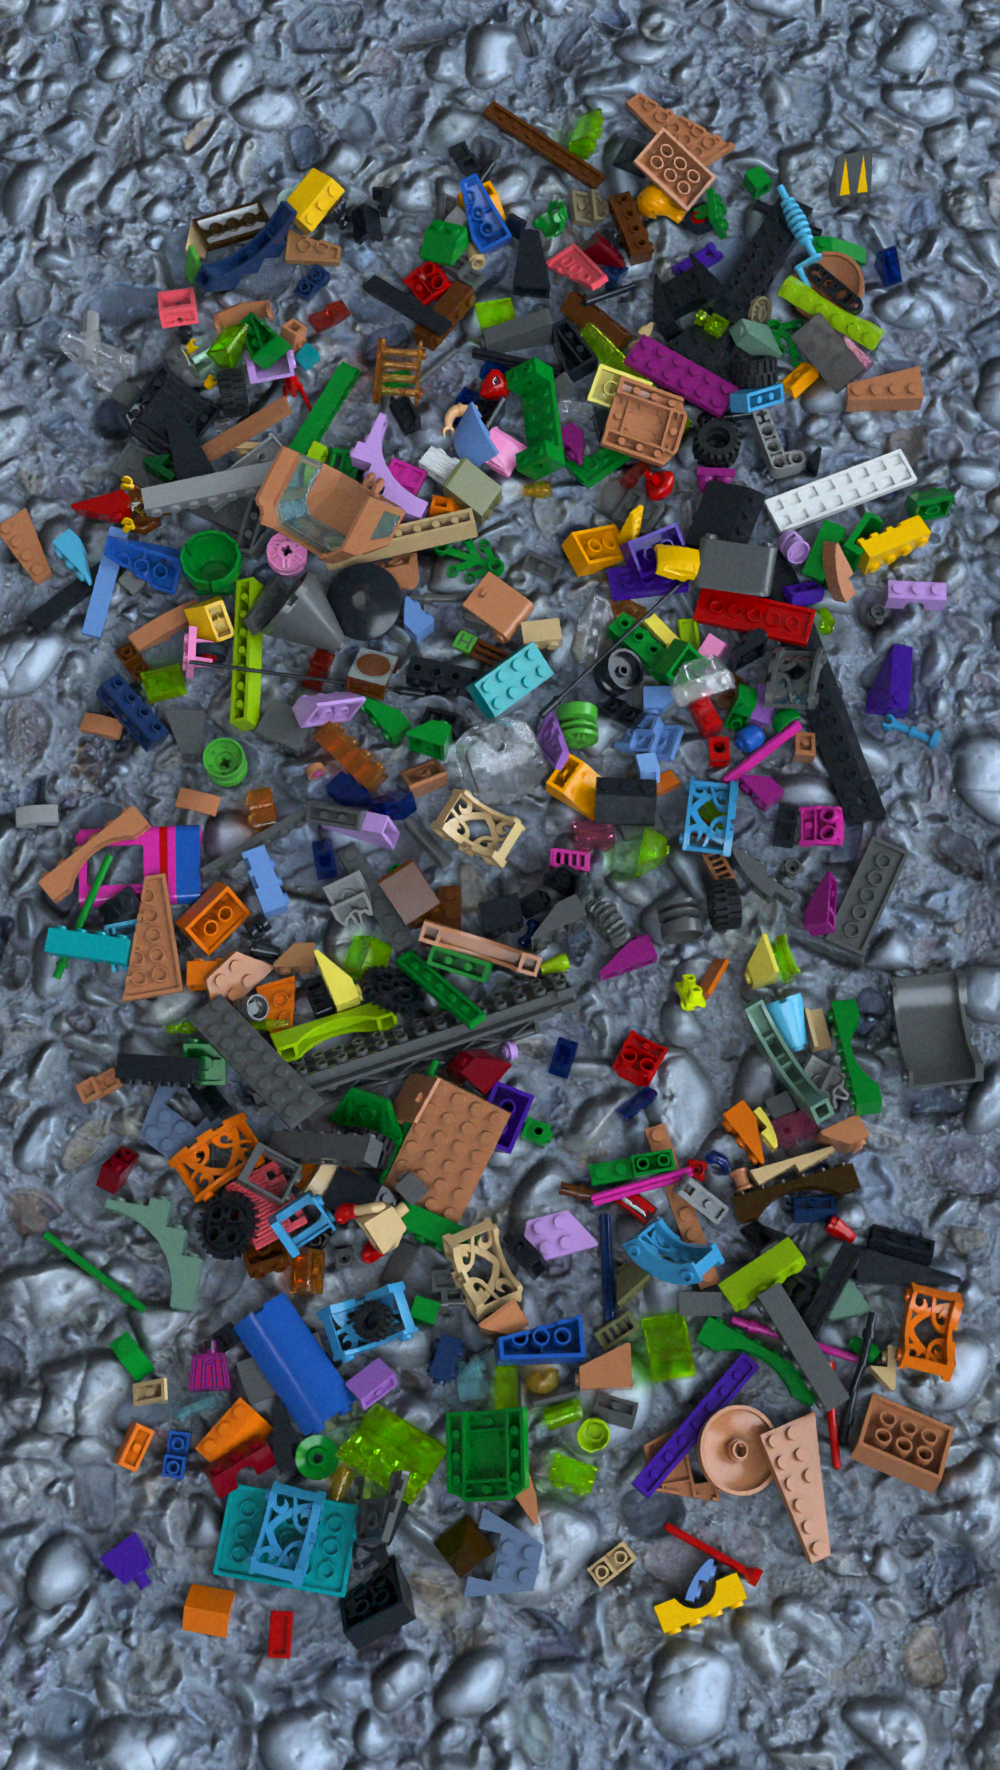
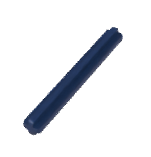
M600 1214L603 1318L609 1321L615 1319L610 1214Z

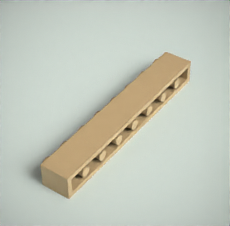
M472 508L399 524L389 546L366 555H357L339 563L330 564L326 562L328 571L478 537ZM338 539L321 542L322 548L329 553L340 548L343 544Z

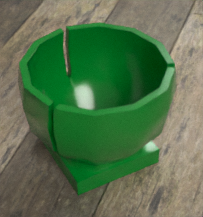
M207 530L194 534L185 542L180 555V565L183 576L195 588L196 596L235 595V582L239 579L243 558L237 542L227 533Z

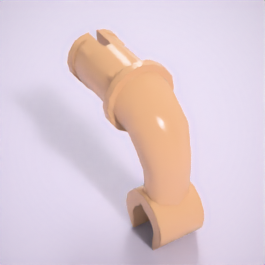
M458 402V404L448 409L444 418V426L440 430L443 437H445L447 430H450V437H452L455 431L452 427L453 421L456 417L460 418L463 416L468 405Z

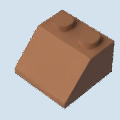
M853 1115L820 1131L815 1139V1143L826 1148L833 1146L835 1151L843 1154L850 1151L854 1154L863 1149L870 1135L861 1118Z

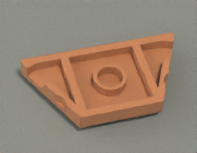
M233 950L204 977L205 987L208 989L209 1002L221 994L232 1005L236 999L245 997L274 969V966Z

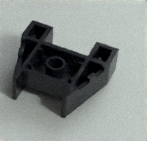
M691 253L689 257L693 267L666 283H663L657 273L654 274L653 318L658 331L667 342L683 333L679 319L702 305L708 303L715 314L732 306L728 292L721 282Z

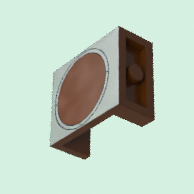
M361 647L347 675L346 691L384 701L390 676L392 673L396 674L398 657Z

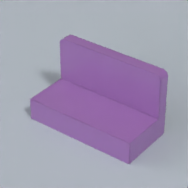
M380 1358L375 1359L345 1383L346 1387L356 1396L358 1405L363 1411L367 1410L398 1385L395 1373Z

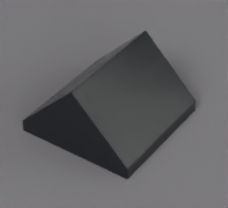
M504 397L480 400L477 404L478 411L482 415L480 419L489 432L493 427L499 425L505 415L506 399Z

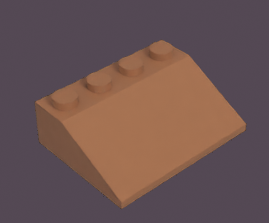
M664 127L632 162L685 213L689 211L716 178L708 168Z
M872 1393L850 1458L933 1494L942 1480L955 1428Z

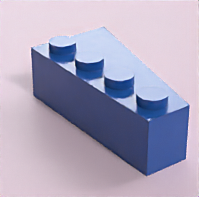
M582 1314L548 1325L537 1326L527 1331L524 1330L499 1337L494 1343L495 1366L581 1363L586 1357Z

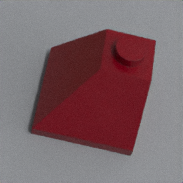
M598 231L582 246L583 252L596 264L620 268L626 266L623 255Z
M484 1049L462 1050L448 1066L459 1082L485 1095L512 1064Z

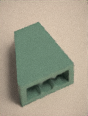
M741 318L729 329L735 344L750 355H772L777 357V360L783 356L768 325Z
M832 1262L820 1264V1268L815 1271L818 1287ZM850 1279L827 1322L866 1316L871 1311L870 1306Z

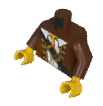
M124 476L121 479L125 483H122L120 488L122 490L130 489L128 496L131 497L132 518H124L121 522L122 525H125L122 528L123 532L128 533L131 530V533L147 535L156 528L161 527V516L172 515V513H164L159 517H148L144 509L141 488L144 487L133 483L132 478L129 476Z

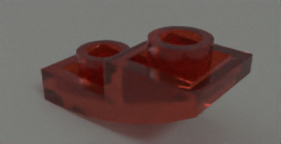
M317 649L310 661V667L305 676L327 678L335 655ZM302 680V686L318 692L321 691L325 683Z

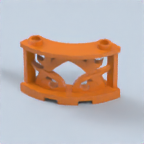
M243 1112L224 1120L219 1128H215V1131L210 1128L196 1138L197 1143L194 1142L190 1147L185 1146L168 1161L170 1167L177 1170L194 1196L193 1200L195 1203L202 1200L204 1202L209 1201L208 1199L215 1196L214 1193L219 1188L240 1174L248 1159L244 1155L246 1152H250L247 1148H240L241 1145L249 1144L253 1150L259 1142L246 1123L247 1117ZM239 1131L245 1138L244 1140H240ZM223 1136L228 1137L227 1142L232 1141V1143L223 1144L220 1140ZM213 1143L222 1149L232 1148L231 1158L226 1168L205 1166L210 1157L208 1145ZM199 1152L205 1153V1157L203 1161L199 1164L201 1158H197V1154ZM260 1155L254 1168L263 1165L266 1157ZM239 1159L242 1163L236 1166ZM184 1164L195 1170L192 1175ZM199 1173L202 1174L200 1176L201 1184L204 1180L209 1182L204 1190H201L195 1181ZM213 1176H221V1177H219L217 1180L214 1181V1177H213Z
M911 1282L909 1289L905 1288L903 1294V1301L905 1303L901 1317L895 1360H898L899 1369L903 1370L904 1367L939 1375L941 1380L950 1382L956 1366L955 1342H952V1332L957 1331L964 1305L961 1293L954 1291L950 1293ZM917 1294L931 1297L929 1308H927L928 1304L924 1298L921 1300V1306L916 1305ZM937 1298L949 1301V1303L936 1305ZM936 1314H938V1315H937V1320H938L939 1318H943V1319H944V1324H943V1325H939V1324L937 1323V1321H936ZM930 1316V1323L933 1329L942 1336L931 1341L925 1347L916 1336L914 1328L919 1322ZM936 1345L940 1348V1352H937L935 1349L931 1352V1349ZM909 1350L913 1351L915 1356H910Z

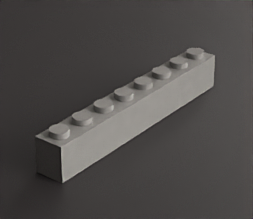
M273 461L141 488L144 509L148 517H159L164 513H178L183 509H197L202 505H216L221 501H235L240 497L256 496ZM294 471L286 489L298 485L296 471Z

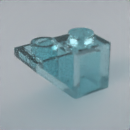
M479 1354L473 1355L456 1380L460 1402L486 1398L485 1393H489L488 1380H483L482 1371H486L484 1358H479Z

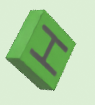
M460 630L452 644V648L469 656L474 645H476L478 637Z

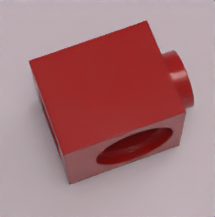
M722 735L709 737L707 743L708 767H728L730 761L729 737H723ZM720 748L723 752L718 753L714 749Z

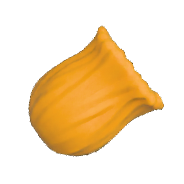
M655 184L647 186L637 197V209L643 217L657 219L656 216H666L677 224L685 218L686 213Z

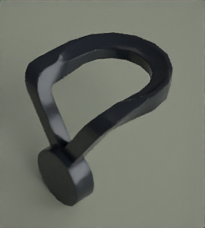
M356 1541L353 1544L352 1562L354 1569L357 1571L363 1569L374 1560L378 1563H384L388 1559V1552L383 1548L373 1551L366 1545L356 1544ZM358 1546L373 1555L360 1565L357 1560Z

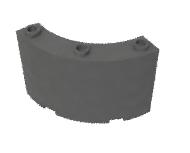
M962 970L888 978L885 994L889 998L893 1027L891 1041L892 1044H896L902 1069V1082H906L909 1090L984 1081V1063L977 1045H972L971 1043L973 1030L970 1017H966L964 1005H968L967 978Z

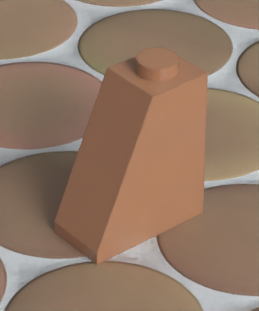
M625 1343L579 1366V1372H575V1386H579V1391L631 1390L633 1384L630 1343Z

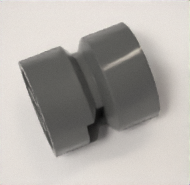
M261 994L236 999L232 1004L248 1023L263 1020L269 1013L268 1001Z

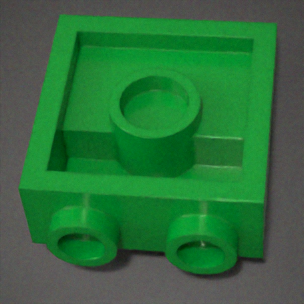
M189 1038V1042L183 1044V1057L197 1058L203 1061L200 1085H226L227 1062L208 1042H201V1038Z

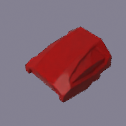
M430 261L416 268L402 280L416 299L426 306H429L433 301L444 295L453 284L437 263Z
M631 1030L612 1068L619 1077L636 1086H649L669 1048H664L636 1034V1031Z

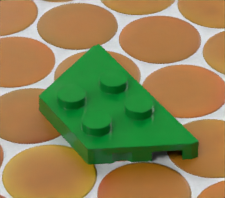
M352 1087L339 1103L334 1113L329 1117V1121L346 1127L361 1126L377 1131L389 1137L395 1144L401 1145L404 1142L391 1100Z

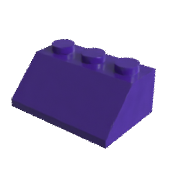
M677 522L619 545L625 563L639 579L654 574L657 569L656 553L654 550L656 544L686 547Z
M499 1081L493 1086L487 1101L512 1114L494 1152L511 1154L535 1096Z

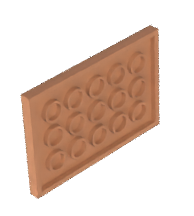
M435 1076L441 1079L417 1124L412 1123L383 1186L400 1194L395 1189V1186L399 1183L397 1179L405 1171L409 1174L414 1170L431 1189L414 1205L459 1224L512 1113L439 1076ZM400 1194L398 1199L401 1201H406V1199Z

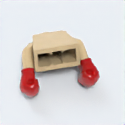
M385 1201L361 1205L342 1203L336 1207L334 1218L339 1224H344L350 1219L356 1220L368 1238L367 1243L361 1249V1260L364 1263L370 1264L376 1262L386 1252L398 1247L403 1233L406 1231V1226L401 1218L409 1212V1209L402 1201L395 1207Z

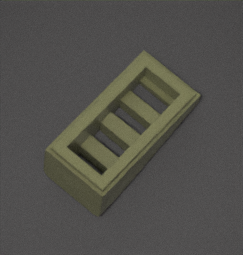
M628 1310L593 1334L604 1352L642 1329V1326L632 1310ZM625 1318L629 1319L630 1323L634 1327L633 1329L630 1330L629 1326L624 1320ZM617 1323H621L624 1330L626 1331L625 1334H622L621 1330L617 1326ZM613 1327L619 1338L615 1339L609 1328ZM603 1332H606L607 1336L611 1340L610 1344H608L605 1338L603 1337Z

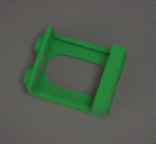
M866 512L843 546L842 551L853 573L858 569L864 549L856 545L857 539L864 538L865 535L869 537L870 534L875 532L878 535L880 533L883 520L876 514Z

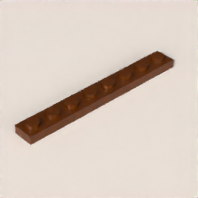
M492 101L482 112V117L590 189L596 190L605 181V174L495 101Z

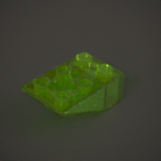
M673 1314L641 1319L651 1385L695 1378L696 1370L685 1317Z

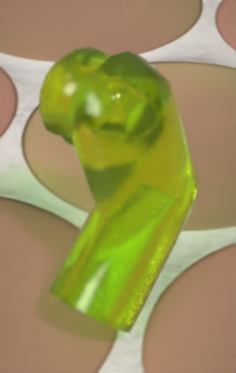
M824 607L818 612L824 620L820 630L824 635H828L833 632L836 621L828 609Z

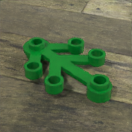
M776 319L769 320L765 325L769 326L780 350L783 352V356L780 358L784 357L786 351L785 347L781 344V337L786 340L791 356L790 365L797 367L801 363V356L798 355L797 344L791 338L794 333H788L785 330L793 329L797 332L804 326V321L796 319L792 322L781 323Z
M472 538L468 542L461 541L462 545L466 546L469 554L451 548L449 544L434 547L435 553L439 556L449 555L465 561L447 567V576L449 578H455L459 572L475 566L483 567L475 572L469 571L465 573V583L472 585L476 579L486 576L489 571L497 577L504 572V563L494 557L488 540L484 539L479 542V550L485 554L487 560L479 557ZM486 544L488 547L482 548L481 545ZM441 547L445 548V550L440 551L438 549ZM455 570L456 572L452 574L449 571ZM472 576L473 579L468 580L467 577Z

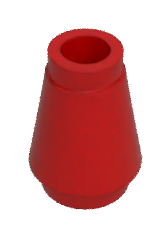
M831 1216L824 1226L827 1235L843 1242L846 1240L852 1244L857 1236L840 1217Z

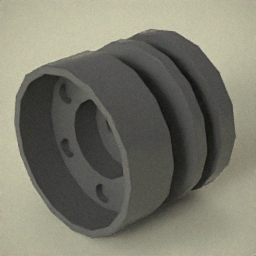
M675 898L657 906L658 920L663 924L660 927L662 942L665 944H683L704 936L703 922L700 918H697L701 912L698 909L699 901L696 898Z

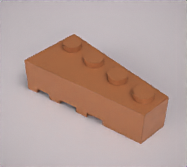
M920 366L848 383L844 393L845 412L920 410L923 401Z

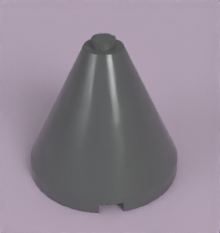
M307 570L287 591L261 630L267 636L330 652H335L336 650L339 652L346 644L344 642L345 635L316 574L311 570Z

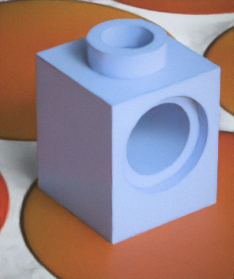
M655 752L636 755V771L639 779L657 780V783L660 782V767Z

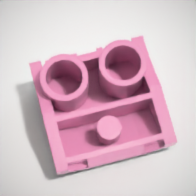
M495 426L490 430L491 435L489 438L499 453L484 464L509 479L517 465L515 454L527 449V446L501 431L498 426Z

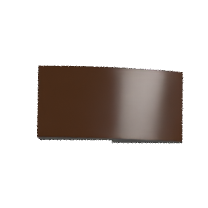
M128 642L114 652L136 682L142 684L155 675L151 667L142 658L141 653L137 652L131 642Z

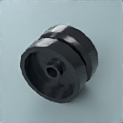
M625 648L617 649L608 654L593 669L595 684L605 695L619 697L640 686L644 677L643 664L633 651Z

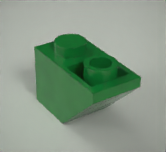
M739 683L732 697L724 727L738 731L746 726L757 704V689Z

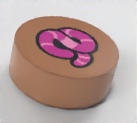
M316 762L307 767L305 774L309 780H316L325 774L326 769L321 762Z

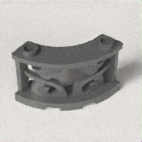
M785 646L775 647L773 659H770L768 674H771V679L766 682L764 708L815 709V705H818L819 694L816 693L818 678L823 664H826L827 653L824 652V648H818L817 651L785 650ZM798 664L805 669L806 674L791 684L788 675L782 672L788 671ZM785 681L788 687H785L784 683L779 685V682ZM796 693L798 699L802 701L801 694L807 693V703L794 704L793 694ZM789 697L790 703H776Z

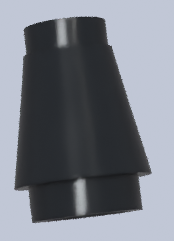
M260 939L257 941L252 940L249 956H253L256 959H278L280 947Z

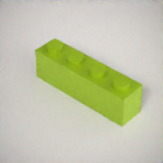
M787 1237L719 1283L718 1286L734 1311L737 1312L747 1308L757 1295L779 1282L782 1284L793 1273L800 1272L806 1265V1261L792 1240Z

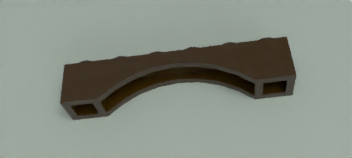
M841 1162L834 1165V1168L830 1170L820 1168L809 1176L803 1173L795 1176L794 1180L786 1182V1179L774 1182V1186L766 1188V1185L755 1187L753 1192H737L733 1194L734 1197L731 1198L730 1205L737 1226L758 1220L771 1203L792 1192L803 1190L820 1191L840 1197L857 1192L861 1186L853 1163L846 1165V1162Z

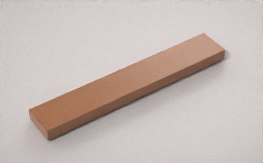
M282 396L202 445L201 447L209 462H213L292 414L287 399Z

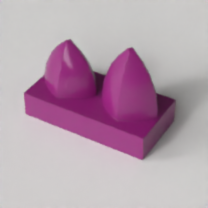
M697 467L695 477H697L698 487L702 494H704L708 481H713L714 478H716L717 482L732 484V480L735 477V469Z

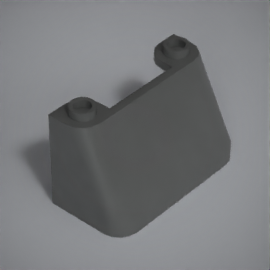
M705 533V536H701L698 548L700 566L692 586L768 597L771 594L778 546H774V542L763 541L762 544L752 545L720 540L716 538V534Z

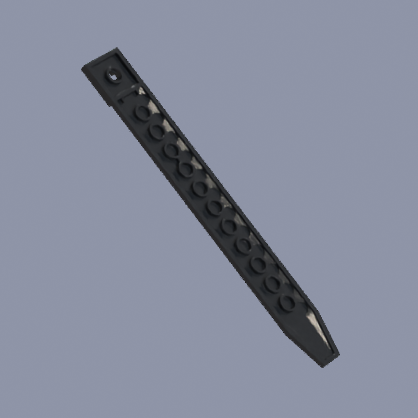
M778 549L772 591L768 597L764 598L788 603L782 592V587L800 582L797 574ZM814 621L807 647L780 642L781 646H785V650L817 651L818 648H824ZM827 658L826 664H823L817 683L818 705H815V709H805L811 729L815 733V740L838 803L842 808L846 825L851 827L884 818L886 812ZM798 664L790 669L794 682L806 674L805 669ZM807 693L801 694L802 704L807 703ZM858 799L864 800V807H861L860 804L856 805L855 802Z

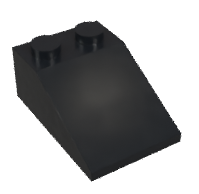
M338 1166L322 1199L325 1203L323 1207L335 1213L336 1207L342 1203L361 1205L385 1201L395 1207L400 1194ZM355 1219L349 1220L358 1225Z

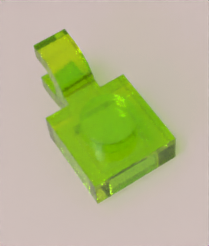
M701 309L698 311L697 318L694 321L697 325H705L704 330L718 339L721 338L730 321L716 313L710 316Z

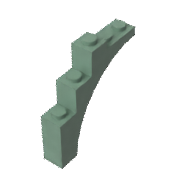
M757 997L741 1006L754 1034L753 1039L759 1053L771 1063L777 1079L788 1088L795 1105L816 1124L834 1115L835 1113L828 1097L810 1079L783 1040L763 999Z
M157 1196L156 1199L150 1198L148 1206H146L147 1203L142 1201H134V1204L127 1203L126 1199L113 1197V1200L106 1199L105 1208L108 1212L123 1215L139 1223L159 1242L171 1272L172 1293L170 1307L173 1310L194 1313L205 1262L197 1254L187 1253V1256H184L189 1233L181 1225L172 1224V1227H169L174 1207L173 1203L164 1196Z

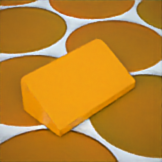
M802 362L780 383H783V391L796 399L819 377V374L813 365Z

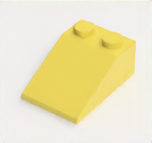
M598 364L586 401L610 409L621 376L652 386L653 383L609 366Z
M318 949L315 950L316 963L336 1012L339 1013L361 1006V1001L364 1000L359 984L354 985L349 975Z

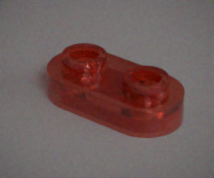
M640 460L623 476L620 485L626 490L629 488L633 489L646 469L651 471V464Z

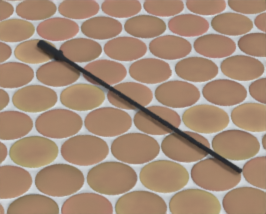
M680 581L564 692L554 696L538 712V715L544 719L557 705L561 704L563 697L684 582Z
M195 660L189 661V664L341 685H346L347 681ZM402 686L395 688L387 687L386 691H393L400 694V696L408 695L422 698L425 696V690Z

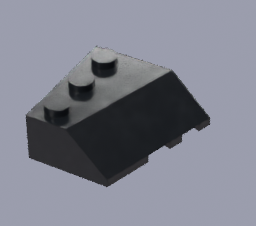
M395 1555L388 1559L390 1563L383 1569L377 1568L372 1573L373 1577L365 1584H358L345 1598L339 1601L344 1635L357 1650L416 1619L410 1585Z

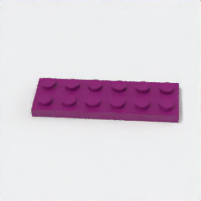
M644 334L624 359V365L719 419L730 405L729 393L739 391L740 389Z

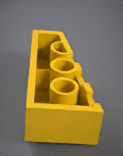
M917 515L899 522L896 528L892 526L885 528L879 535L877 532L872 533L867 540H864L863 537L857 539L856 545L864 549L858 568L863 575L875 573L881 566L889 565L902 555L907 556L913 549L925 546L929 542L931 531L921 517Z

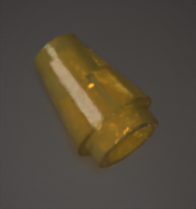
M543 480L524 485V496L542 499L552 497L551 482Z
M341 1466L337 1467L333 1474L330 1498L343 1501L355 1479L353 1477L354 1471Z

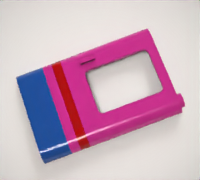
M201 825L151 826L152 828L137 840H126L106 846H143L144 878L145 876L165 873L171 905L194 904L201 897ZM104 828L79 829V833L75 834L76 845L83 846L88 842V838L92 834L99 833ZM87 861L79 871L80 908L83 907L92 887L88 885ZM144 881L141 884L101 886L91 908L101 907L106 901L113 898L129 885L141 899Z

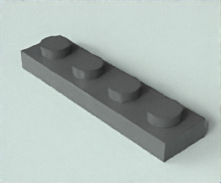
M279 574L273 575L243 618L246 627L252 635L260 633L288 590Z

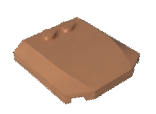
M621 376L614 393L600 446L662 468L678 452L687 421V413L683 405L684 398Z

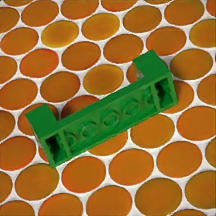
M533 357L505 372L507 389L521 396L527 449L515 454L517 471L537 481L565 467L566 464L553 368Z

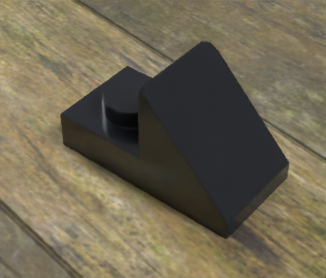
M129 885L113 898L106 901L98 911L109 924H113L137 906L141 899Z

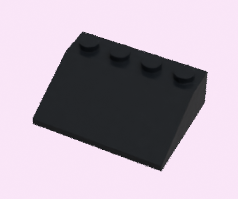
M709 480L685 540V545L698 550L700 538L705 536V533L716 534V538L720 540L748 544L766 494L750 487Z

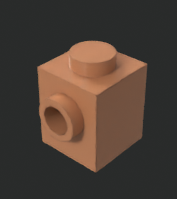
M293 318L281 326L280 335L293 346L291 348L293 353L302 348L306 343L307 327Z

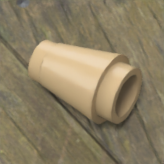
M470 242L466 249L467 260L471 263L473 269H481L485 265V256L479 253L473 242Z

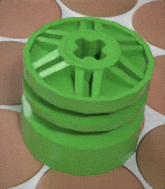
M574 701L557 707L556 716L568 748H587L598 742L599 735L596 725L598 722V709L596 705L589 702Z
M222 737L213 740L206 746L202 760L207 774L213 783L221 787H232L244 780L248 772V763L243 748L238 742L231 738ZM228 763L230 767L226 768L224 764Z

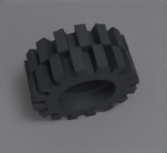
M370 1300V1302H363L364 1306L360 1304L358 1306L360 1310L354 1311V1314L357 1315L356 1318L352 1317V1321L356 1322V1324L352 1325L353 1329H356L354 1332L359 1337L370 1342H380V1339L385 1340V1334H391L388 1331L389 1328H394V1325L391 1324V1322L395 1321V1318L391 1316L393 1312L389 1310L390 1308L387 1305L378 1301ZM377 1313L379 1315V1322L374 1329H369L368 1320L372 1314Z

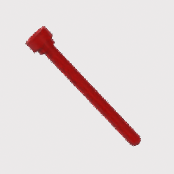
M829 1362L832 1369L835 1371V1362ZM835 1408L827 1412L832 1466L838 1470L841 1468L836 1412Z
M671 1523L664 1524L663 1528L666 1532L744 1575V1578L748 1580L747 1583L756 1587L763 1570L756 1566L748 1568Z

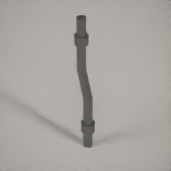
M516 590L526 597V590ZM473 591L456 595L425 593L424 595H409L412 600L415 599L417 602H424L425 604H433V602L465 601Z

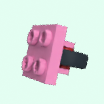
M189 626V632L184 634L182 671H186L185 678L193 679L195 667L209 666L189 664L190 660L222 664L227 658L226 648L220 644L209 640L197 639V627Z

